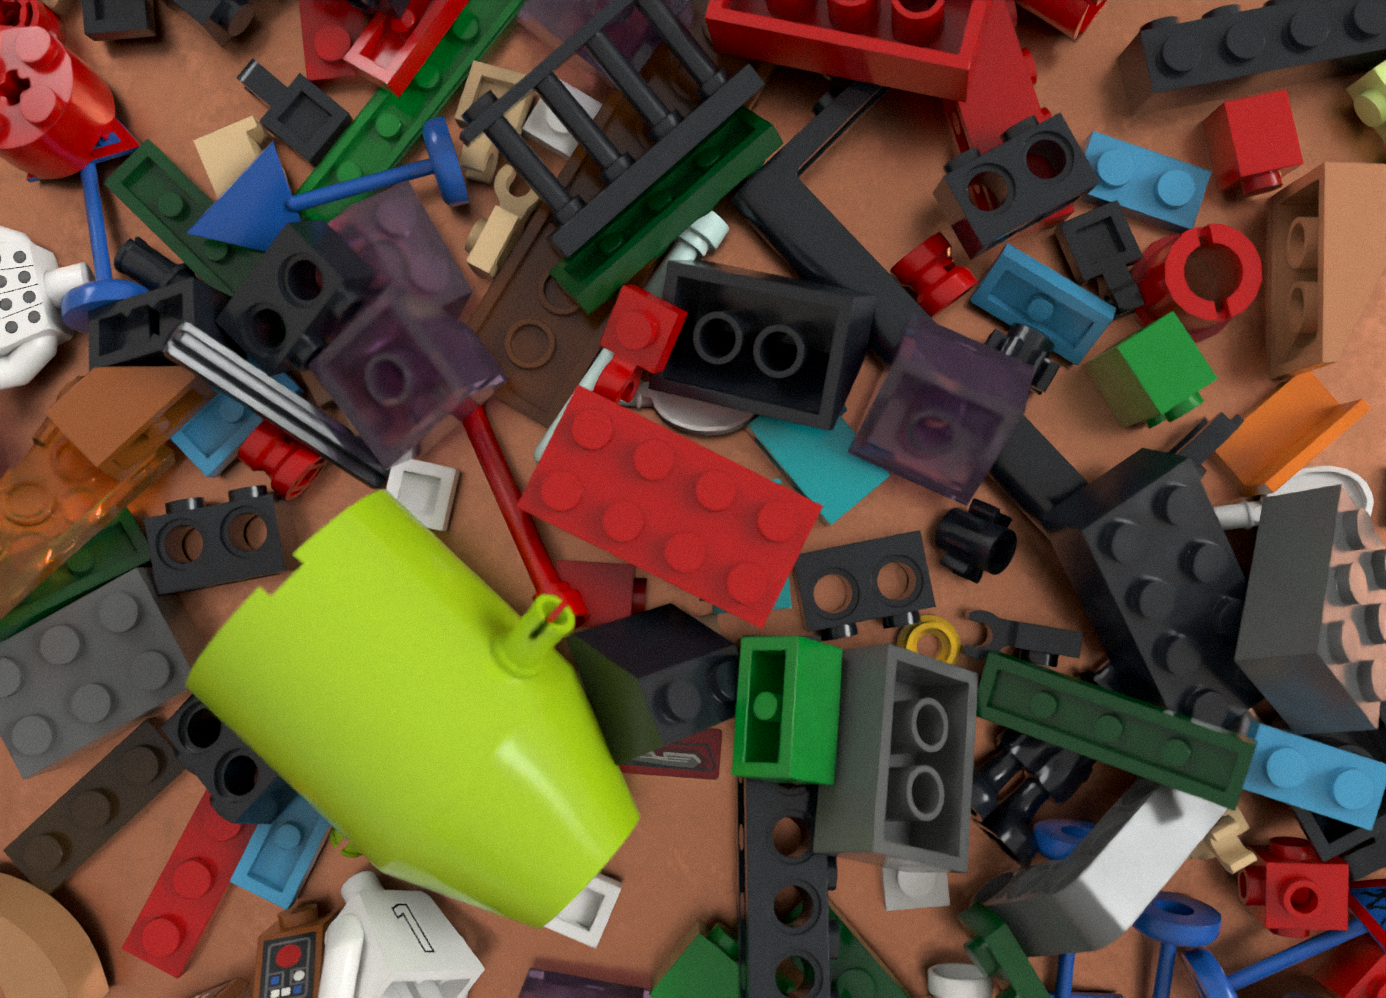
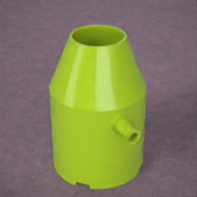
M385 489L375 491L363 497L332 519L293 553L303 565L271 596L260 586L250 595L214 636L197 659L187 677L186 687L332 825L329 838L334 849L344 838L349 841L340 852L341 855L356 858L363 854L382 873L537 930L541 929L563 911L600 872L630 835L641 816L619 765L616 766L592 705L574 666L554 648L564 636L573 630L575 617L572 610L567 606L553 622L549 623L547 617L562 602L560 598L551 594L538 596L531 608L521 617L393 495Z

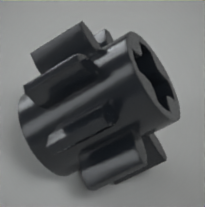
M1013 323L1006 335L994 329L976 357V360L987 365L984 374L1006 397L1018 402H1023L1029 390L1037 395H1041L1042 392L1045 393L1060 368L1059 364L1048 359L1055 344L1043 334L1020 323Z
M973 498L969 511L958 507L951 509L942 518L936 532V546L938 550L945 553L940 560V564L952 569V573L976 584L980 582L983 571L992 575L1000 574L1010 564L1016 551V534L1013 530L1008 529L1012 518L1000 513V508Z

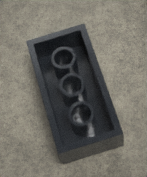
M1141 448L1039 517L1127 696L1222 729L1265 698L1234 661L1248 583L1190 457Z

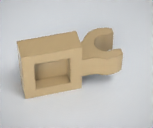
M473 60L454 117L459 128L465 129L468 126L461 115L481 96L491 90L499 99L525 77L526 74ZM535 91L505 115V118L520 135L522 134V127L525 124ZM484 134L469 148L463 145L459 157L460 167L467 168L466 178L487 184L491 183L497 166L498 149Z
M508 164L499 170L494 181V189L500 205H495L488 220L483 217L477 220L465 244V251L470 253L466 260L467 264L476 275L491 283L525 230L524 225L528 217L542 203L541 199L532 189L521 197H516L509 193V188L515 179L516 172Z
M1238 805L1235 811L1231 809L1226 810L1188 856L1190 859L1194 860L1198 857L1201 860L1216 857L1231 874L1257 861L1255 854L1251 850L1246 849L1237 837L1239 834L1250 829Z

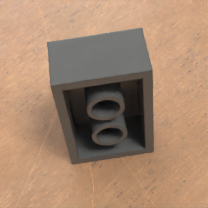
M1342 484L1263 498L1234 661L1296 735L1377 730L1380 702L1386 700V547L1375 533L1368 512L1363 508L1359 509Z
M136 567L0 642V736L23 780L61 768L192 694L186 687L187 677L207 646L179 594L157 595L152 567Z
M889 643L843 650L835 785H819L814 853L903 872L967 873L978 673Z

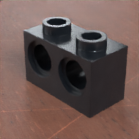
M1061 112L1040 124L1035 115L1030 116L1002 133L1000 139L1003 144L983 155L978 147L971 148L943 166L946 175L942 177L933 191V195L970 260L1083 199L1100 183ZM1038 154L1045 157L1052 165L1053 178L1042 179L1032 174L1026 163V155ZM982 185L989 188L997 200L996 210L984 211L975 207L969 199L968 187Z
M324 220L286 223L216 318L215 322L269 376L297 369L300 372H305L315 366L326 355L330 347L326 340L335 328L348 322L362 309L367 299L363 292L377 276V273ZM317 267L319 268L323 277L322 290L320 289L316 281ZM280 316L286 326V335H284L280 326Z
M192 277L88 311L89 371L94 367L180 366L162 352L166 337L180 322H189L247 361V353L215 322L232 297Z
M258 485L228 491L229 502L206 506L204 497L187 498L165 503L166 514L144 518L157 595L183 594L296 572L302 564L293 555L298 549V542L290 501H285L280 495L268 494L267 485ZM258 515L265 522L267 536L264 543L258 549L253 550L245 542L244 528L252 517ZM195 528L202 537L203 549L199 557L191 562L182 551V540L190 529Z
M920 530L801 553L791 570L803 630L807 632L819 630L821 641L857 635V622L881 618L883 629L921 622L919 610L936 607ZM894 562L905 569L909 583L907 590L902 596L890 600L880 592L877 577L880 570L886 564ZM832 574L839 577L846 585L847 598L839 609L825 612L818 607L814 600V588L822 577Z
M193 693L161 727L176 748L174 755L177 761L187 771L197 775L211 794L209 801L213 809L222 818L233 824H272L299 795ZM256 768H257V770H258V778H257V782H256V784H255V783H254V774H255V771H256Z

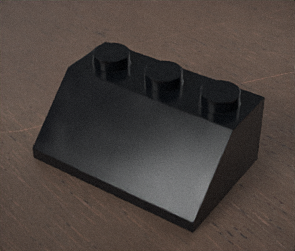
M700 259L669 260L662 299L688 312L664 371L650 374L648 389L831 431L835 427L864 362L877 295Z

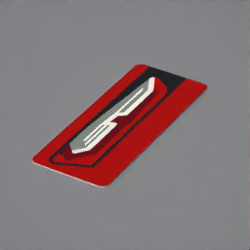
M705 729L619 764V768L622 773L716 780L719 777L722 732L719 729Z

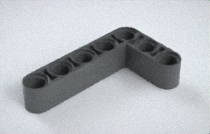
M1250 708L1223 729L1246 737L1251 720L1266 724L1253 708ZM1139 776L1067 858L1029 865L1027 868L1019 867L1006 870L985 883L973 896L970 906L979 901L1006 922L1027 958L1092 952L1102 949L1122 936L1228 808Z

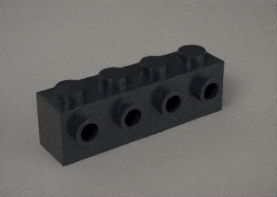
M1269 0L1261 8L1241 11V6L1238 4L1221 6L1206 12L1199 20L1179 23V19L1176 16L1163 17L1141 26L1139 33L1118 57L1130 117L1370 71L1386 60V0Z

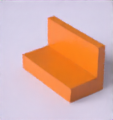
M1311 371L1282 381L1242 416L1244 422L1209 457L1244 497L1271 494L1277 491L1366 414L1371 407L1364 399L1339 404Z

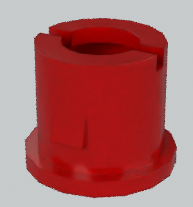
M1208 224L1205 227H1194L1183 233L1170 234L1152 242L1142 251L1143 258L1132 265L1130 274L1137 284L1144 301L1143 306L1135 309L1133 316L1135 321L1141 327H1144L1174 311L1195 344L1218 334L1235 315L1242 313L1256 299L1262 283V261L1254 244L1241 231L1224 224ZM1189 255L1201 259L1212 269L1218 285V298L1215 304L1214 301L1198 297L1189 289L1184 272V266Z

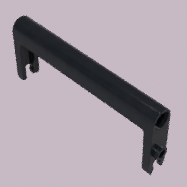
M854 80L845 90L837 84L829 89L811 109V113L815 118L744 183L734 195L730 204L802 280L877 295L867 348L1048 538L1039 517L1089 483L800 180L891 89V87ZM1223 412L1218 413L1210 421L1203 417L1166 452L1190 457L1201 479L1207 472L1201 464L1240 427L1244 419L1239 414L1229 419Z

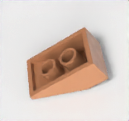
M1323 162L1273 195L1270 379L1284 380L1337 362L1386 268V164Z

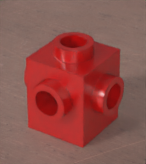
M1280 836L1270 838V846L1248 845V850L1255 854L1257 861L1238 871L1239 897L1241 903L1247 905V909L1265 928H1268L1275 935L1289 938L1308 937L1310 930L1348 931L1349 864L1339 856H1335L1326 862L1318 860L1308 840L1296 837Z

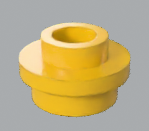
M921 615V622L902 627L896 646L918 653V640L926 634H931L938 641V650L931 658L954 666L957 664L961 653V641L956 629L947 620L934 615Z

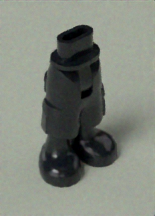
M1108 658L1094 672L1089 669H1083L1078 674V677H1076L1077 679L1126 695ZM1006 728L996 737L999 741L996 747L1000 752L984 764L973 769L970 816L976 819L975 824L1006 855L1021 867L1027 868L1037 858L1039 852L1037 843L1029 830V825L1034 815L1046 800L1060 806L1068 801L1081 784L1088 780L1093 771L1092 766L1097 760ZM1020 770H1024L1025 780L1009 795L998 802L997 795L1000 790Z

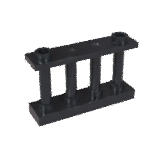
M612 0L502 97L498 99L489 90L461 115L468 126L460 132L459 139L469 148L482 135L485 134L553 213L549 220L557 229L545 239L561 258H568L751 98L765 83L749 63L733 74L729 72L725 65L719 69L664 0ZM631 5L637 8L699 86L695 92L702 101L684 117L676 108L671 112L604 31L607 26ZM583 47L651 129L646 134L654 144L635 160L628 151L623 154L619 152L555 75V72ZM533 91L538 94L602 171L598 178L605 186L587 202L579 194L574 197L571 196L505 118L506 114Z

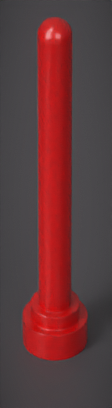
M442 366V379L536 590L532 597L533 602L542 594H551L560 598L562 602L547 617V621L549 623L553 622L568 606L575 617L573 630L580 627L590 618V613L580 591L571 590L567 581H560L531 514L516 507L522 494L473 384L445 366Z

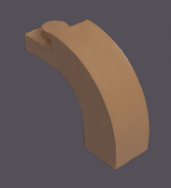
M0 873V986L5 998H103L110 991L106 977L92 942L77 920L57 900L43 890L14 876Z

